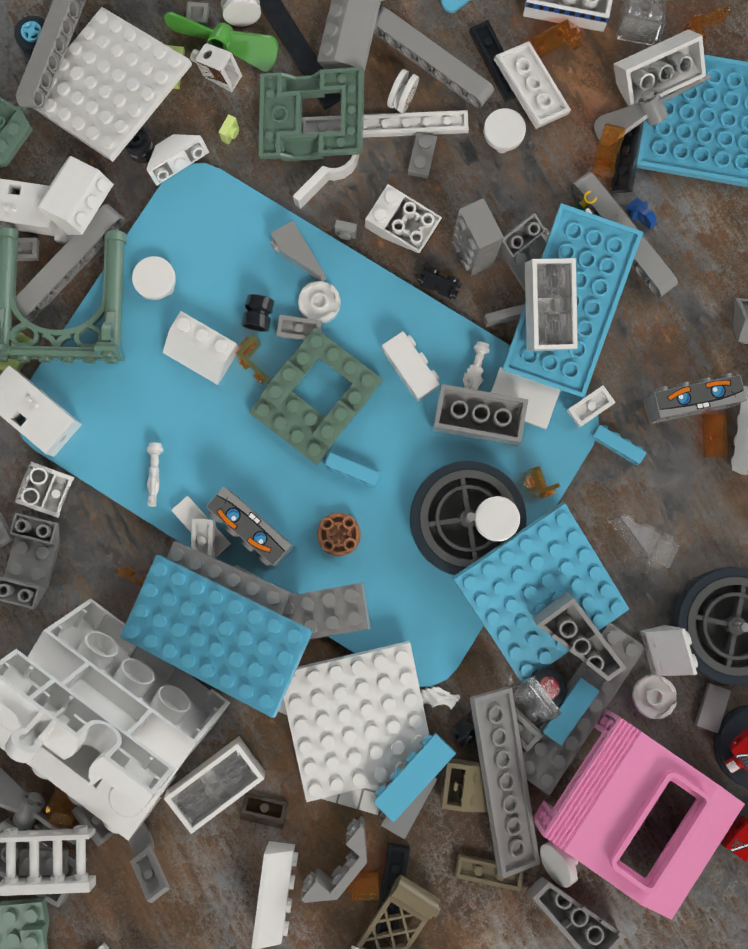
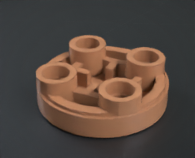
M330 514L322 519L317 530L319 545L330 555H348L356 549L360 542V527L356 520L348 514Z

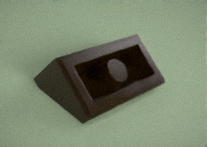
M246 793L240 812V819L283 829L289 802Z

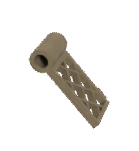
M399 875L389 895L355 947L366 949L363 947L365 941L375 939L377 949H409L428 919L430 920L432 917L436 918L442 907L439 904L440 898L403 875ZM392 902L400 908L401 913L388 915L387 907ZM415 916L420 919L417 925L407 926L406 917ZM402 918L404 928L392 930L390 921ZM387 921L389 931L377 934L376 924ZM406 933V943L396 945L394 936ZM391 937L393 946L381 948L379 939Z

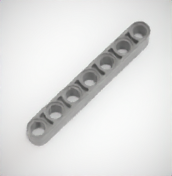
M53 0L16 93L19 106L37 109L44 108L86 0Z
M381 7L379 9L374 29L376 36L473 106L482 108L494 92V87L489 81L387 8Z
M588 171L571 184V190L580 202L583 200V195L588 191H591L586 196L588 201L591 202L597 197V200L591 205H586L585 209L589 207L594 215L637 229L592 172ZM642 235L631 267L651 292L660 298L677 286L678 281Z
M109 204L103 205L96 212L83 235H74L16 296L18 309L25 319L32 322L105 245V232L109 230L118 231L125 221L124 217Z

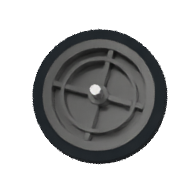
M475 461L451 463L429 475L418 488L410 510L412 536L417 548L426 560L439 570L455 576L506 541L488 540L478 532L475 526V512L478 506L490 497L500 496L512 501L520 514V524L515 534L525 528L527 519L525 504L512 480L497 468Z
M738 567L714 569L695 578L683 590L675 606L673 626L685 628V631L690 634L692 641L690 645L691 653L695 655L698 662L696 671L719 683L730 685L748 684V570Z

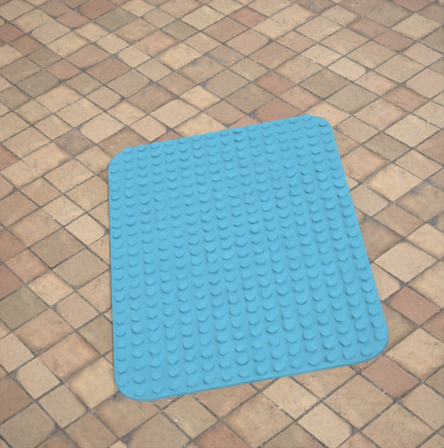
M192 163L160 184L127 234L126 245H124L121 352L124 356V361H118L117 364H108L105 361H96L94 364L84 363L83 360H74V363H63L61 360H52L51 363L41 362L30 381L82 425L55 457L45 454L23 434L20 433V435L30 447L178 542L191 547V532L171 510L186 496H189L209 519H213L208 515L210 510L206 506L223 486L231 490L295 547L278 566H266L259 560L260 554L257 551L251 552L241 544L243 539L240 536L238 538L236 536L233 537L224 529L227 526L224 522H216V527L231 543L216 559L234 567L238 565L269 583L297 594L364 583L371 629L328 637L353 653L410 641L419 687H431L447 680L459 667L484 625L452 578L454 575L445 573L428 562L414 542L410 528V510L418 488L429 475L445 465L462 461L488 464L503 472L518 488L525 504L526 526H528L557 506L594 445L596 438H593V435L599 426V420L597 415L578 428L566 410L583 398L560 390L547 429L544 430L524 423L522 440L518 446L432 431L441 384L464 388L462 380L464 373H467V368L470 369L469 365H473L476 352L473 348L477 341L488 343L490 349L489 353H486L482 360L481 368L484 371L481 377L484 381L477 389L484 392H491L498 370L504 365L510 345L222 169L206 163ZM291 221L295 223L326 277L325 282L333 285L339 292L341 300L340 310L331 321L322 323L321 333L383 379L359 413L337 438L319 465H316L249 413L287 360H290L304 342L276 336L279 315L304 318L298 305L299 295L307 284L318 281L284 259L280 252L276 253L270 244L273 241L271 232ZM147 257H161L173 267L176 274V283L171 295L159 300H150L143 298L135 289L132 282L133 270L141 260ZM104 270L64 329L73 328L85 323L97 312L103 297ZM247 295H262L274 300L273 312L268 315L271 318L268 332L250 330L241 325L243 313L248 311L245 308ZM180 311L237 343L240 348L218 385L163 353L169 329ZM104 316L95 325L100 330L102 328V323H104ZM89 329L81 335V343H95L98 340V334ZM403 331L406 336L410 335L416 343L414 347L417 352L424 354L428 361L426 365L430 371L434 370L440 378L439 388L419 402L415 400L382 352V345ZM72 336L73 340H68L63 345V347L79 346L76 344L74 336ZM318 359L293 393L326 417L352 383ZM24 416L18 419L22 425L27 420ZM149 443H161L163 453L158 458L160 483L155 507L148 506L147 482L151 458L147 452ZM331 452L379 472L380 476L375 487L365 486L362 481H359V483L351 480L352 477L348 475L347 477L339 475L340 472L336 470L334 472L327 470L325 463L329 453ZM333 513L350 515L360 527L361 537L358 546L353 552L345 556L328 554L321 548L317 539V530L322 519Z

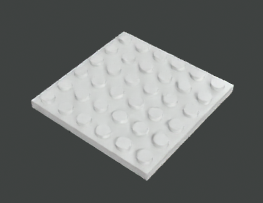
M101 7L67 48L44 108L33 109L113 162L192 66V63L187 57Z
M410 641L299 666L284 697L306 802L391 782L392 780L389 778L398 767L402 770L407 764L405 759L413 750L417 753L421 749V741L429 734Z

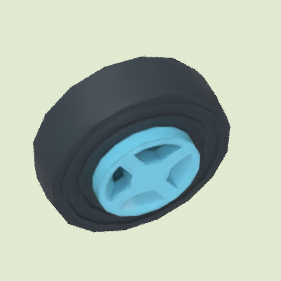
M39 16L22 18L14 30V37L18 46L24 52L31 55L45 22Z

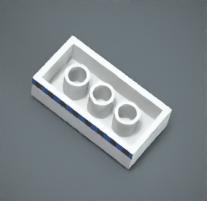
M526 0L523 16L604 32L609 20L613 0Z

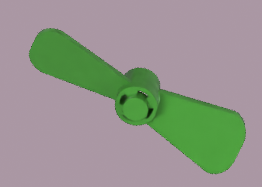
M167 12L164 16L165 23L171 30L207 39V44L229 51L262 71L271 70L276 62L279 46L277 40L271 35L233 31L230 25L222 22L218 23L212 30L173 12Z

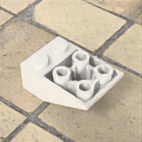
M387 184L366 217L365 228L385 240L420 254L442 217Z
M662 625L640 631L643 645L646 647L645 653L651 674L656 676L697 674L698 662L695 655L691 653L690 645L692 641L690 634L685 631V628Z

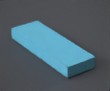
M579 677L542 732L562 746L599 693V690Z

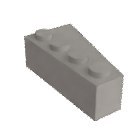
M568 591L532 617L539 628L551 635L553 639L565 646L571 653L579 657L607 681H610L626 669V666Z
M543 876L526 891L575 949H615L627 937Z

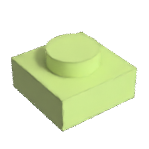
M228 114L219 130L221 141L229 145L231 140L237 137L239 126L236 118Z

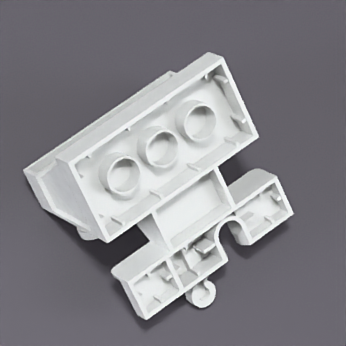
M90 598L43 630L28 657L15 649L0 660V748L5 750L11 759L27 763L38 777L48 779L64 791L72 803L85 807L102 820L104 826L109 831L120 834L129 841L161 799L160 795L180 766L219 720L230 702L213 689L211 691L190 674L120 638L125 624Z

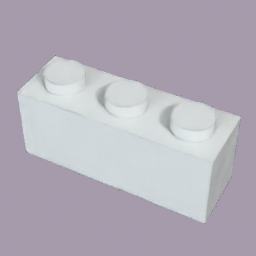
M403 331L382 345V352L415 400L419 402L439 388L440 378L434 370L430 371L426 365L428 361L424 354L417 352L414 347L416 346L415 341L410 335L406 336Z

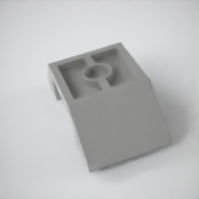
M536 213L530 215L506 234L501 244L502 256L524 291L525 262L531 259H541L546 245L542 237L546 230Z
M15 513L9 533L15 535L4 577H0V601L35 609L50 583L60 547L59 523Z
M362 815L358 820L354 818L346 828L348 830L346 833V845L351 849L346 856L347 862L342 867L339 865L331 875L333 879L320 868L315 873L311 871L304 879V885L301 889L303 891L301 900L304 903L337 900L366 865L367 840L365 818Z

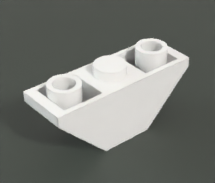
M173 134L155 145L146 170L157 186L208 154L209 151L200 135Z

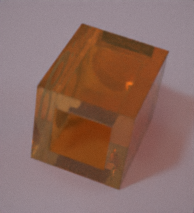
M361 870L347 887V893H351V901L379 900L378 870Z

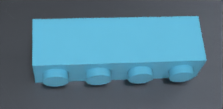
M436 732L432 736L428 734L420 743L422 745L421 749L417 753L413 750L405 759L407 764L402 770L398 767L389 778L392 781L386 787L382 784L374 793L376 796L374 804L393 823L456 754L455 750Z

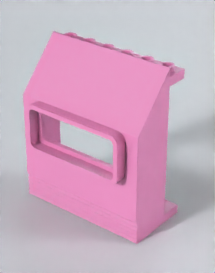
M606 709L594 726L602 734L555 806L552 807V805L543 800L533 816V822L542 836L642 906L672 920L745 804L633 725ZM672 781L693 795L696 800L648 875L643 877L620 861V858L667 784Z

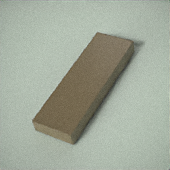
M458 853L454 873L455 878L521 892L524 871H521L506 878H501L498 876L496 861Z

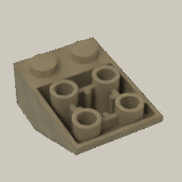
M451 758L445 765L440 798L442 809L461 812H488L480 762Z

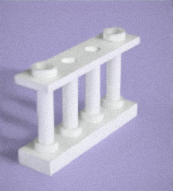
M78 825L73 827V829L18 831V828L4 829L0 834V843L6 842V877L0 882V896L90 892L96 885V875L88 876V873H86V839H90L95 834V828H88L87 825ZM62 840H76V874L74 876H65L63 874ZM39 841H53V875L50 877H42L39 874ZM16 842H29V876L27 878H18V875H16Z

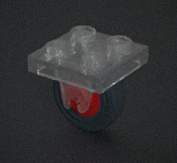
M541 668L535 671L530 678L515 682L510 686L513 691L514 701L522 706L527 718L535 724L556 719L562 713L557 706L566 698L567 686L563 676L557 670Z

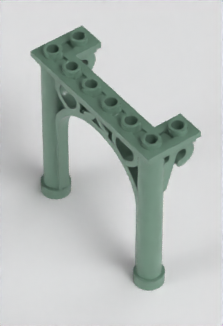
M0 227V362H7L8 359H16L18 362H30V359H39V362L51 363L52 360H61L63 363H74V360H83L84 363L94 364L96 361L117 364L118 361H124V356L121 352L124 245H126L127 234L117 230L105 232L103 297L97 312L88 321L79 326L63 330H52L29 322L19 311L16 303L19 232L13 228ZM14 313L21 323L12 329V315ZM104 316V323H102V328L100 330L95 325ZM27 328L34 332V339L31 342L20 343L17 341L19 332ZM89 329L98 334V340L95 343H81V335ZM40 334H42L44 339L51 342L52 347L37 346L41 340ZM72 336H74V340L79 346L63 347L65 342L73 340Z

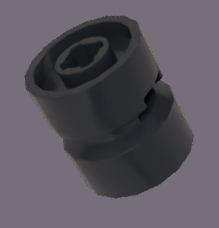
M143 127L139 129L125 147L130 158L137 163L149 162L155 148Z
M247 295L245 308L248 311L243 313L241 325L250 330L268 332L271 318L268 315L273 312L274 300L262 295Z

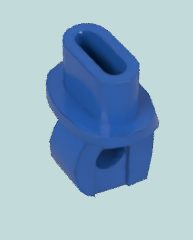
M637 197L626 207V210L631 214L630 218L634 221L639 220L651 230L657 225V217L648 208L649 203L647 201L643 202Z

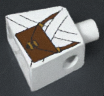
M204 44L201 50L194 49L191 53V61L197 64L206 79L233 92L242 74L231 52L210 44Z

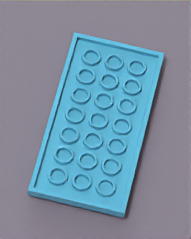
M561 203L541 259L576 258L578 348L572 350L527 351L525 302L502 370L584 398L643 232ZM560 300V311H564V300Z
M156 555L120 638L274 718L279 711L313 630L161 555Z

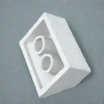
M69 156L36 207L66 234L83 235L114 184L98 169Z
M180 311L169 329L163 353L218 385L240 348L237 343Z

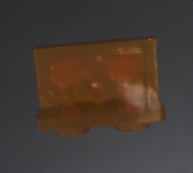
M540 466L529 469L525 472L526 477H523L526 489L531 490L533 497L539 496L540 499L556 494V489L561 487L560 483L547 487Z

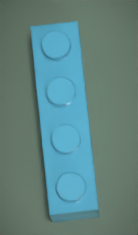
M599 425L593 435V438H596V442L635 465H639L647 453L642 447L633 445V442L629 439L621 438L619 433L611 432L605 425Z
M331 452L325 463L327 470L332 472L336 470L340 472L339 475L344 477L348 475L352 477L351 480L358 483L362 481L365 486L370 488L372 486L375 487L380 476L379 472Z

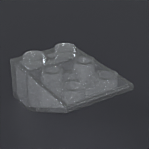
M622 0L617 27V39L651 46L658 44L666 24V0Z
M625 513L608 518V521L637 560L655 569L670 568L680 547V544L674 542V537L666 533L660 535L654 532V527L645 523L640 525L634 522V517Z

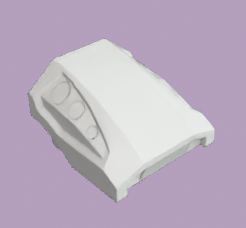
M30 462L18 490L15 503L59 518L61 508L75 477Z

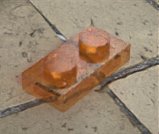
M726 414L702 415L704 458L728 457Z

